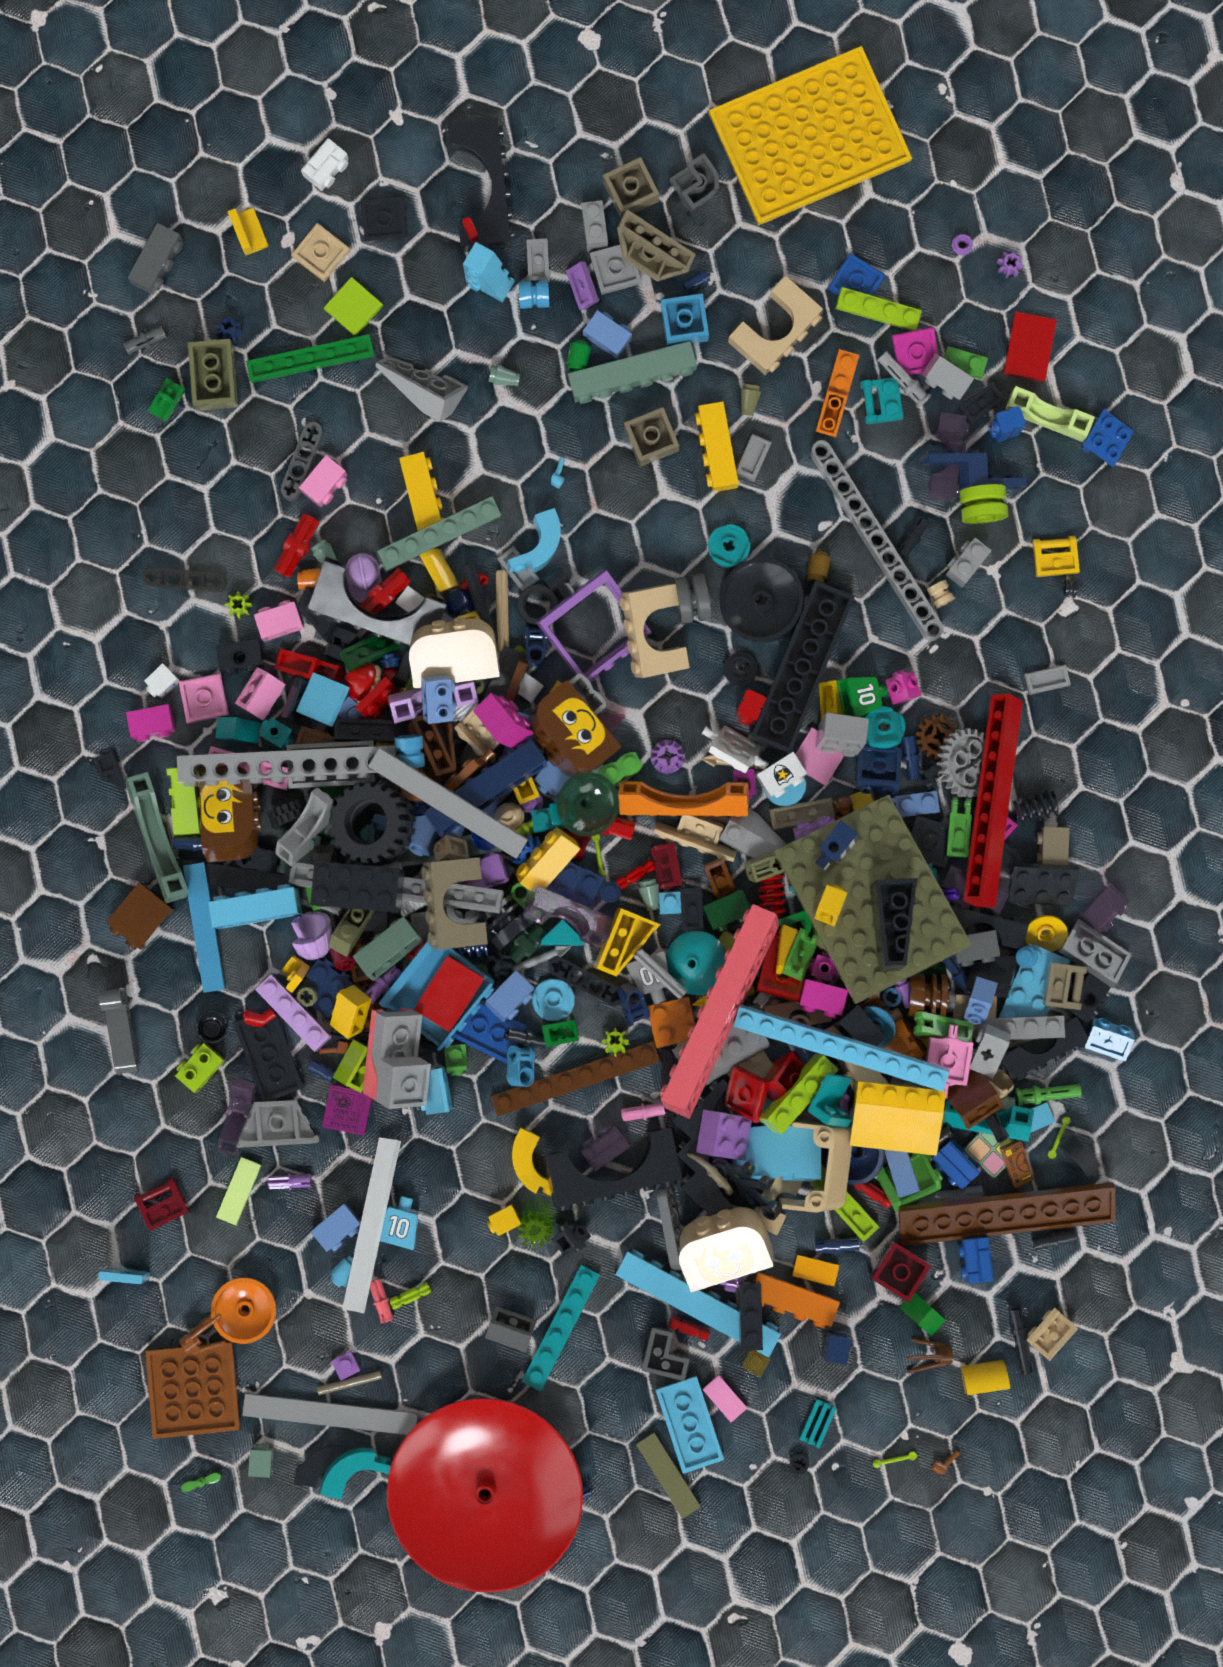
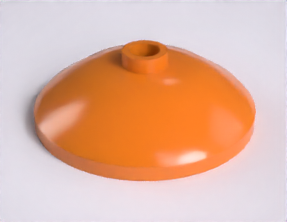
M236 1278L224 1284L215 1294L211 1304V1318L221 1314V1318L214 1323V1327L225 1339L238 1344H248L261 1339L272 1328L276 1318V1302L271 1291L260 1281L252 1278ZM243 1305L249 1307L248 1313L242 1311Z

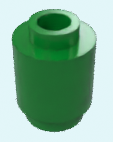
M576 340L570 344L566 362L568 370L576 372L587 368L591 347L588 346L586 341Z

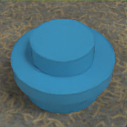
M1025 946L1018 950L1016 961L1021 967L1031 968L1037 963L1038 954L1035 949Z

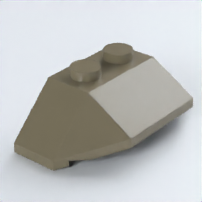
M625 210L617 227L623 260L657 282L689 271L696 255L695 253L631 211Z

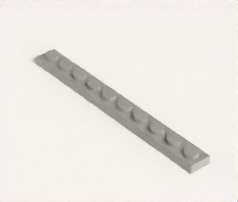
M297 862L292 865L289 884L312 888L314 865ZM404 877L402 900L427 904L424 900L425 880ZM453 884L445 892L443 906L500 914L504 892L503 890Z

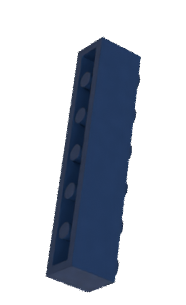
M532 740L520 743L514 752L504 754L492 767L490 765L481 770L480 775L474 779H467L461 788L456 791L451 790V792L480 810H484L547 767V762ZM431 805L424 812L427 820L440 838L461 825Z

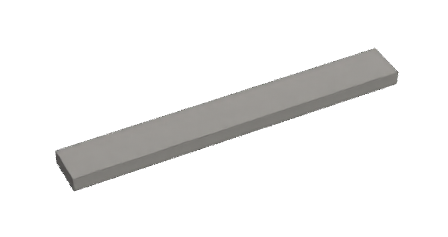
M381 747L368 766L516 859L528 841L524 836Z
M250 1393L245 1394L242 1416L404 1435H407L416 1426L418 1415L415 1412Z

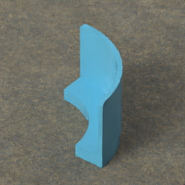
M767 1126L751 1127L745 1161L733 1159L734 1165H743L745 1162H750L755 1166V1172L750 1177L736 1173L739 1177L760 1179L762 1176H767L771 1180L772 1178L782 1177L783 1181L808 1182L821 1179V1147L817 1146L813 1140V1129L789 1126L783 1134L773 1133Z

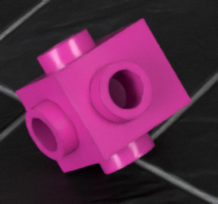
M904 670L892 673V678L885 680L893 704L907 702L922 696L914 671L905 673Z
M822 952V955H816L815 959L812 958L807 970H810L809 976L814 977L813 981L825 984V982H831L832 979L836 980L838 976V971L830 956ZM826 964L828 971L822 972L820 969L821 965Z

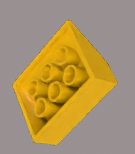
M856 1080L849 1145L937 1156L946 1091Z

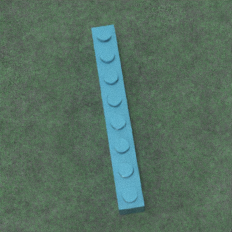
M635 1249L632 1252L627 1250L615 1273L616 1276L740 1342L739 1305L728 1301V1303L721 1301V1296L711 1290L708 1293L703 1290L691 1292L687 1282L682 1280L683 1275L673 1270L670 1273L662 1269L664 1265L653 1259L650 1263L643 1259L644 1254ZM768 1321L766 1324L762 1323L763 1350L756 1351L768 1358L781 1336L780 1332L777 1331L778 1326Z

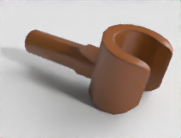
M338 1041L337 1048L319 1049L320 1054H345L350 1043Z
M956 1450L944 1463L937 1460L931 1469L937 1474H944L950 1463L960 1455L959 1452Z

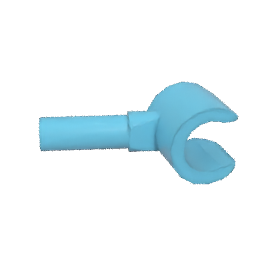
M564 458L559 459L557 469L551 477V484L558 489L565 480L564 477L560 476L565 461Z

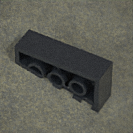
M918 878L875 880L870 886L879 972L901 971L907 965Z

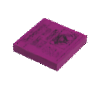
M330 1085L322 1127L364 1136L372 1098L365 1095L363 1091L360 1093L351 1088Z

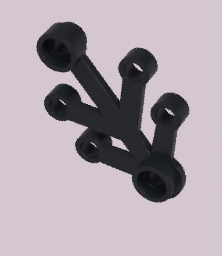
M723 1158L714 1159L712 1166L717 1168V1171L727 1179V1182L732 1187L733 1194L729 1197L734 1198L739 1193L742 1207L752 1210L756 1207V1201L763 1206L762 1214L769 1220H775L780 1215L781 1205L775 1200L768 1201L754 1189L760 1188L767 1191L772 1186V1180L769 1177L762 1176L760 1179L739 1177L736 1173L750 1177L755 1172V1166L750 1162H745L743 1165H734Z

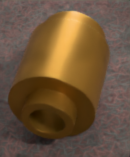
M815 551V554H810L806 572L808 581L815 582L817 580L824 583L831 558L827 556L828 553Z

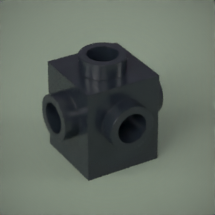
M578 1219L572 1224L570 1221H567L560 1226V1232L552 1240L562 1255L565 1256L573 1250L577 1253L587 1246L585 1241L591 1235Z

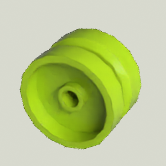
M987 484L968 487L959 491L960 503L966 506L961 510L962 522L969 524L989 523L1003 520L1009 516L1008 505L1002 503L1007 497L1006 486Z

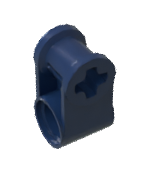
M526 625L525 644L527 661L531 666L539 667L544 664L546 659L547 637L540 627ZM539 651L542 657L539 660H533L530 657L531 653Z
M624 983L619 988L618 995L623 1008L624 1018L631 1027L634 1025V1022L643 1018L649 1019L650 1013L643 993L634 984Z

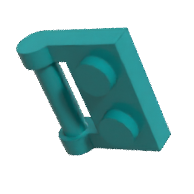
M894 378L864 380L860 382V387L864 393L867 414L865 417L866 424L903 420L899 383ZM872 388H877L881 415H875Z

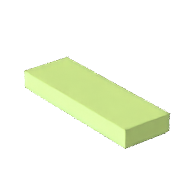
M241 1157L216 1218L235 1226L237 1225L261 1169V1164Z

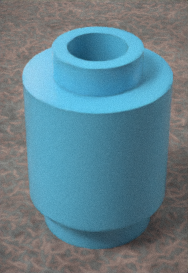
M351 1255L347 1258L344 1257L330 1272L332 1275L331 1281L339 1288L341 1286L347 1287L353 1261Z

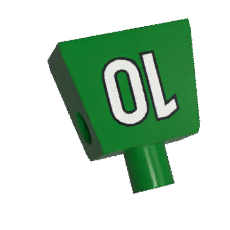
M876 677L836 680L843 715L861 717L882 706L881 697L888 694L887 686L885 684L878 685Z

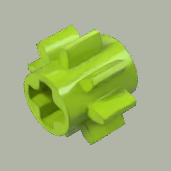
M239 591L236 593L237 596L232 597L229 595L230 603L225 604L227 608H231L229 615L232 616L236 613L239 619H241L243 614L249 616L248 607H253L252 603L246 602L249 596L241 597ZM239 602L243 607L240 609L236 607L235 603Z
M616 1028L611 1033L606 1031L607 1039L602 1040L603 1045H608L605 1049L606 1053L611 1051L615 1057L618 1052L625 1053L624 1045H629V1040L623 1039L626 1036L625 1031L621 1034L617 1032ZM612 1040H614V1041H618V1040H619V1043H620V1044H618V1045H617L616 1043L612 1044Z

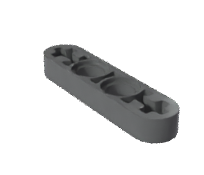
M309 422L303 428L281 485V494L288 501H294L299 498L301 494L299 487L308 476L322 440L323 430L316 422ZM315 427L318 435H313L312 442L315 445H312L310 442L304 441V439L309 441L310 433L308 430H313ZM308 446L311 448L310 456L302 457L300 455L302 447ZM302 466L304 468L303 475L299 477L294 476L292 473L293 468ZM289 478H292L294 481H298L300 483L297 484L295 482L293 488L296 492L291 493L290 496H288V493L285 489L291 487L292 481L289 480Z
M671 1186L659 1187L657 1190V1200L669 1263L673 1271L682 1270L679 1263L680 1235L682 1231L675 1194Z

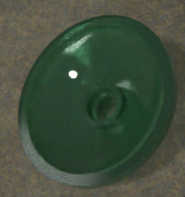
M594 772L575 774L565 781L558 792L556 800L557 814L564 827L574 834L587 837L601 834L613 824L619 810L618 793L611 781L601 774ZM583 799L586 800V805L584 807L581 806V801Z

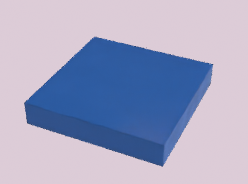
M850 253L829 285L828 290L839 296L840 288L844 287L873 296L886 275Z

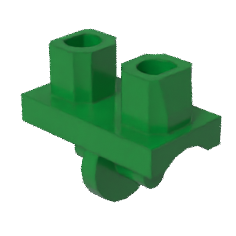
M166 378L150 405L148 412L167 422L186 389Z

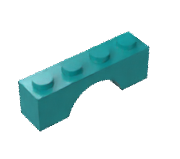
M947 1101L943 1126L949 1124L953 1128L968 1130L959 1114ZM1012 1106L1008 1110L996 1112L1009 1134L1008 1138L1029 1142L1034 1109ZM985 1120L969 1129V1131L993 1135Z

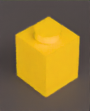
M513 1204L489 1215L490 1221L487 1222L492 1234L496 1232L498 1236L522 1224Z

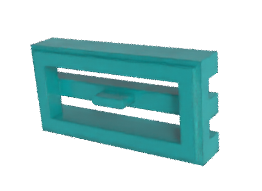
M816 1398L799 1439L820 1449L837 1408ZM819 1405L823 1407L808 1438L806 1437ZM828 1408L830 1409L817 1441H815L814 1438Z

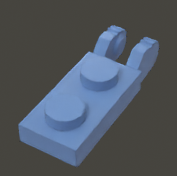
M937 791L891 798L901 818L940 812Z

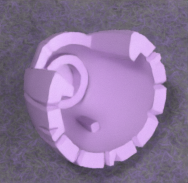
M320 911L307 912L291 921L298 936V939L292 942L299 956L307 960L322 958L328 953L333 928L331 919L326 913Z

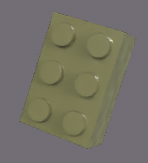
M230 339L188 342L192 402L196 411L239 407L234 345Z

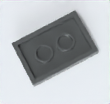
M1080 919L1074 923L1059 950L1061 954L1077 965L1086 966L1089 973L1112 988L1118 983L1132 954Z

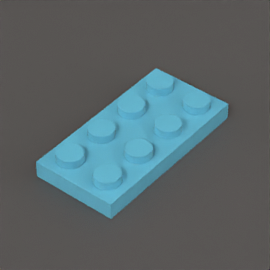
M1030 943L1029 947L1035 949L1038 954L1037 963L1031 968L1020 966L1011 987L1009 998L1006 999L999 1018L1048 1016L1051 1006L1043 1005L1049 962L1069 964L1071 960Z
M697 1376L655 1389L682 1473L684 1474L723 1461L724 1458Z

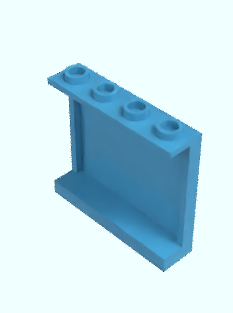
M427 941L382 997L379 1004L384 1008L389 1007L394 1012L400 1011V1008L414 1009L448 955L485 977L451 1032L446 1031L422 1015L421 1033L438 1046L437 1050L440 1051L443 1047L448 1048L455 1039L452 1035L456 1030L461 1032L468 1022L465 1019L470 1013L474 1015L481 1007L479 1004L480 1000L483 997L487 999L494 991L492 987L494 980L453 948L431 949Z

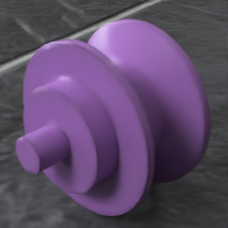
M540 795V797L524 803L520 807L524 812L531 813L533 810L542 808L543 798Z

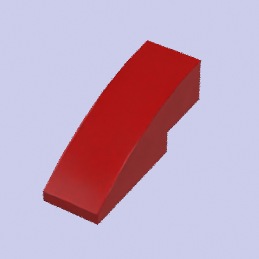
M281 648L274 669L308 681H310L312 674L316 673L340 684L346 671L338 665Z

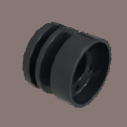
M511 895L503 898L500 914L484 912L477 921L489 924L486 928L487 933L493 930L496 932L491 942L499 952L534 923L525 912L517 916L513 914L519 907L518 903L508 908L507 905L513 900Z

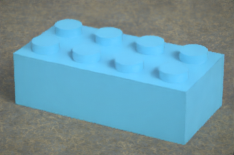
M285 884L277 886L278 890L274 891L269 888L257 889L256 894L240 892L235 893L234 898L226 897V895L213 897L214 901L208 902L212 928L224 929L301 915L303 910L299 889L294 888L293 885Z

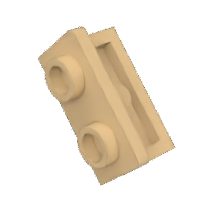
M473 710L462 722L454 727L458 736L462 740L467 741L472 747L473 752L478 756H483L490 748L495 750L501 744L494 739Z
M1056 1308L1045 1313L1042 1318L1043 1322L1038 1327L1035 1326L1031 1329L1027 1339L1049 1361L1078 1330Z

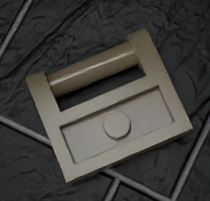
M1049 962L1043 1005L1081 1010L1082 1003H1080L1087 967ZM1071 972H1076L1072 1000L1067 1001Z

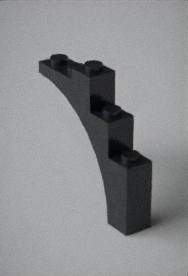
M716 1079L708 1087L710 1092L705 1098L702 1095L699 1097L690 1119L675 1112L672 1114L674 1116L672 1121L690 1137L688 1141L684 1139L677 1146L679 1150L677 1155L695 1171L693 1174L689 1172L681 1180L683 1183L681 1189L710 1216L724 1209H734V1207L722 1195L714 1179L707 1175V1170L690 1158L687 1153L697 1155L708 1162L706 1154L696 1153L703 1109L713 1111L719 1098L727 1089L729 1084L723 1079L720 1081Z

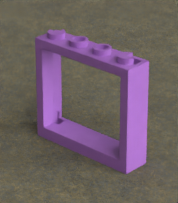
M602 570L536 621L575 676L580 673L590 683L599 677L597 674L603 669L607 671L612 668L617 658L620 656L624 658L630 654L627 648L629 639H626L583 673L549 628V625L602 584L606 585L620 604L621 593L623 592L607 570ZM644 624V637L646 640L651 630Z

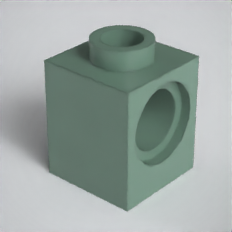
M258 1443L256 1447L250 1449L249 1477L270 1478L272 1476L274 1448L269 1447V1444Z

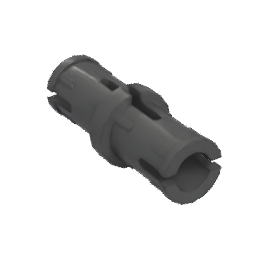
M160 325L146 333H139V336L123 342V345L128 355L144 347L146 349L149 348L151 344L167 338Z

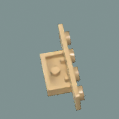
M682 815L678 828L657 822L654 833L662 839L675 840L682 846L694 847L703 854L710 853L718 858H723L724 861L734 862L737 850L718 844L724 824L702 816Z

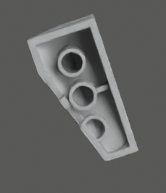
M390 356L376 363V367L419 410L430 416L431 419L439 422L452 415L468 388L467 385L450 376L444 375L441 378L432 375V370L426 368L425 370H417L413 368L411 363Z
M751 809L748 810V816H731L719 838L720 842L751 859L767 853H774L775 850L787 845L760 815Z

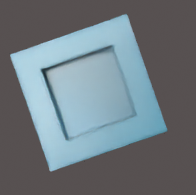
M680 892L659 893L660 915L681 914Z

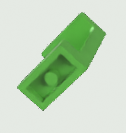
M912 1154L910 1160L920 1191L901 1198L898 1197L889 1166L881 1168L876 1177L895 1211L899 1210L898 1207L907 1206L941 1189L940 1181L943 1179L938 1169L932 1168L930 1163L933 1161L930 1155Z

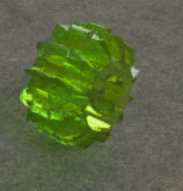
M536 1212L535 1219H533L531 1213H528L529 1222L524 1218L520 1220L526 1226L517 1227V1230L524 1231V1233L518 1235V1238H527L523 1242L524 1246L531 1241V1249H535V1242H538L539 1247L543 1248L542 1239L547 1243L551 1241L545 1234H554V1231L546 1230V1228L553 1226V1223H544L548 1218L547 1215L543 1216L542 1220H540V1212ZM532 1225L540 1226L541 1230L538 1236H534L535 1233L533 1235L530 1233Z

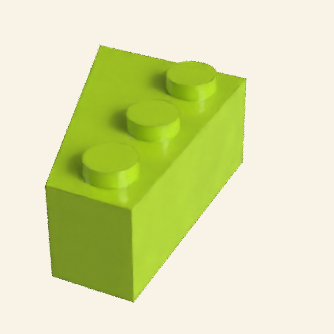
M177 768L166 769L167 775H170L171 778L169 795H172L171 815L174 835H201L200 782H197V786L184 787V783L178 782ZM195 769V773L199 777V771Z

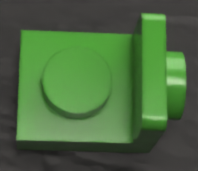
M466 1044L450 1045L448 1048L444 1047L445 1071H450L451 1076L464 1075L463 1070H468Z

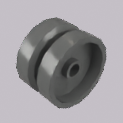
M704 574L692 576V589L689 588L688 580L685 577L674 578L681 625L693 622V609H695L697 618L700 621L711 620L710 594Z

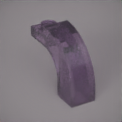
M233 1079L229 1107L219 1136L217 1151L239 1156L241 1148H237L236 1144L251 1106L254 1103L256 1093L254 1083Z

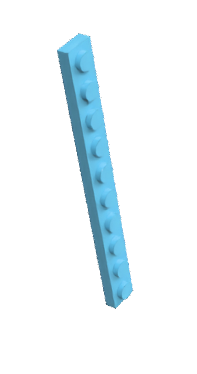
M741 1004L734 1024L736 1028L942 1092L944 1091L950 1069Z

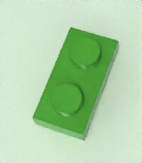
M948 346L944 359L971 377L983 378L988 360L987 357Z

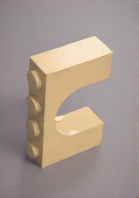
M784 276L773 288L770 297L790 315L792 320L791 332L780 340L770 341L760 337L747 324L742 322L728 339V343L764 375L769 371L773 373L780 365L778 361L783 356L788 357L794 350L793 345L797 341L801 342L808 335L807 330L810 326L815 327L823 318L821 316L823 308L787 276Z
M664 584L621 593L620 606L624 611V629L629 639L627 648L632 657L631 670L637 678H646L689 668L686 647H673L657 651L648 645L644 637V624L652 612L679 605L676 584Z

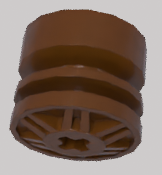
M917 973L907 978L911 982L910 1007L906 1008L907 1017H914L915 1012L918 1011L924 1012V1008H928V1013L935 1014L937 1009V1015L945 1017L949 1005L947 975L939 974L938 983L935 973H931L929 983H925L924 973Z

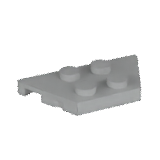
M296 1100L254 1102L236 1146L241 1148L318 1143L319 1137L313 1133L309 1126L310 1122L302 1114L301 1107Z

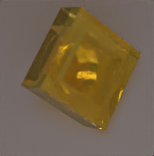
M749 1351L741 1367L761 1378L771 1358L757 1351Z

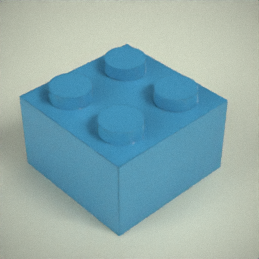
M703 294L661 300L660 308L666 347L688 341L691 344L708 341L709 331Z

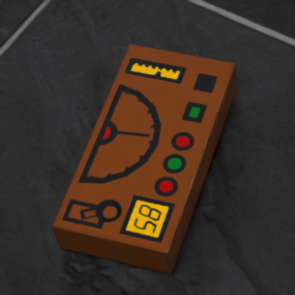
M1020 1140L1013 1141L999 1148L1013 1187L1017 1188L1034 1180Z

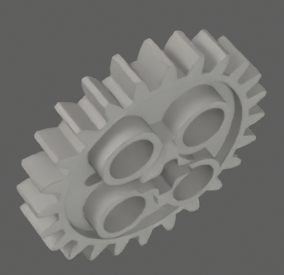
M966 728L950 733V738H944L946 745H940L943 753L937 754L938 757L942 758L940 762H937V765L942 766L938 773L944 775L941 782L947 781L945 788H952L951 793L957 794L958 797L972 798L978 796L985 738H983L984 733H978L977 729L971 730Z

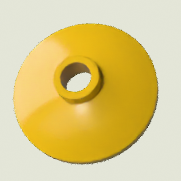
M1040 916L1028 924L1025 941L1028 946L1031 943L1053 952L1062 947L1068 936L1067 927L1061 919L1055 916Z

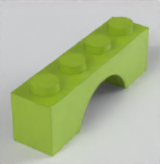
M814 1054L801 1069L800 1077L793 1087L781 1098L772 1102L759 1119L773 1133L783 1134L818 1093L823 1078L828 1074H835L838 1069L824 1055Z

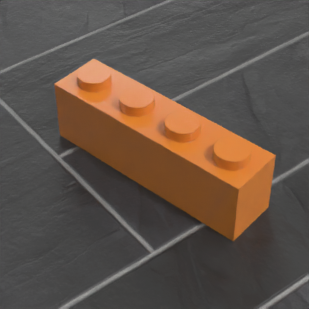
M756 1272L753 1281H760L762 1307H764V1304L773 1306L772 1310L784 1314L785 1311L793 1313L792 1317L798 1320L805 1321L808 1318L814 1321L813 1325L824 1329L826 1325L832 1327L840 1304L839 1300L767 1274Z

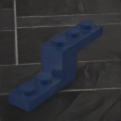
M977 449L967 450L966 453H960V450H948L946 454H940V450L927 451V455L920 457V466L959 465L960 490L987 484L1004 485L1006 489H1020L1027 486V478H1019L1018 474L1006 475V478H1000L999 475H988L987 453H979Z

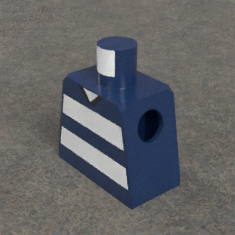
M840 820L819 849L822 854L815 863L824 871L832 862L838 865L859 840L858 833ZM832 846L839 847L837 852H831L830 848Z

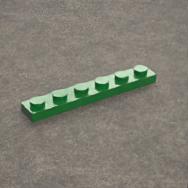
M368 334L248 360L246 364L250 382L255 383L375 356L371 337Z

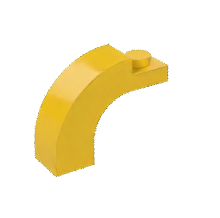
M521 1127L515 1138L512 1150L515 1172L520 1181L530 1191L536 1194L541 1186L543 1187L542 1192L551 1196L548 1179L537 1172L532 1160L533 1151L540 1136Z

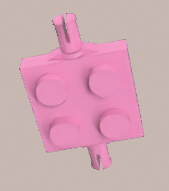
M949 1024L948 1037L929 1036L926 1062L950 1069L944 1091H946L945 1098H947L949 1086L956 1084L967 1086L973 1050V1042L962 1041L956 1038L958 1025Z

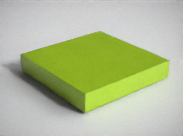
M351 277L326 304L324 310L356 337L380 311L383 304Z

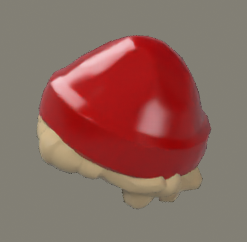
M365 664L351 672L349 671L344 677L346 686L350 688L348 691L349 697L359 703L380 682L381 670L377 665Z

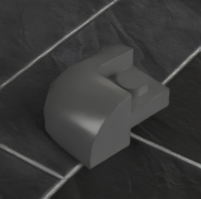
M704 153L689 162L685 169L669 179L670 184L681 198L682 204L690 212L695 211L710 201L719 188L718 173Z

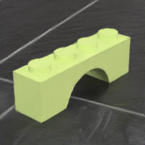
M1017 386L1013 389L1005 408L1008 411L1019 406L1025 420L1081 442L1088 436L1095 418L1076 409L1068 410L1052 406L1039 399L1035 393Z

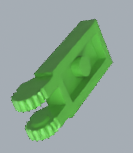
M952 796L946 856L968 858L972 819L970 814L971 798H965L964 814L957 813L958 797Z

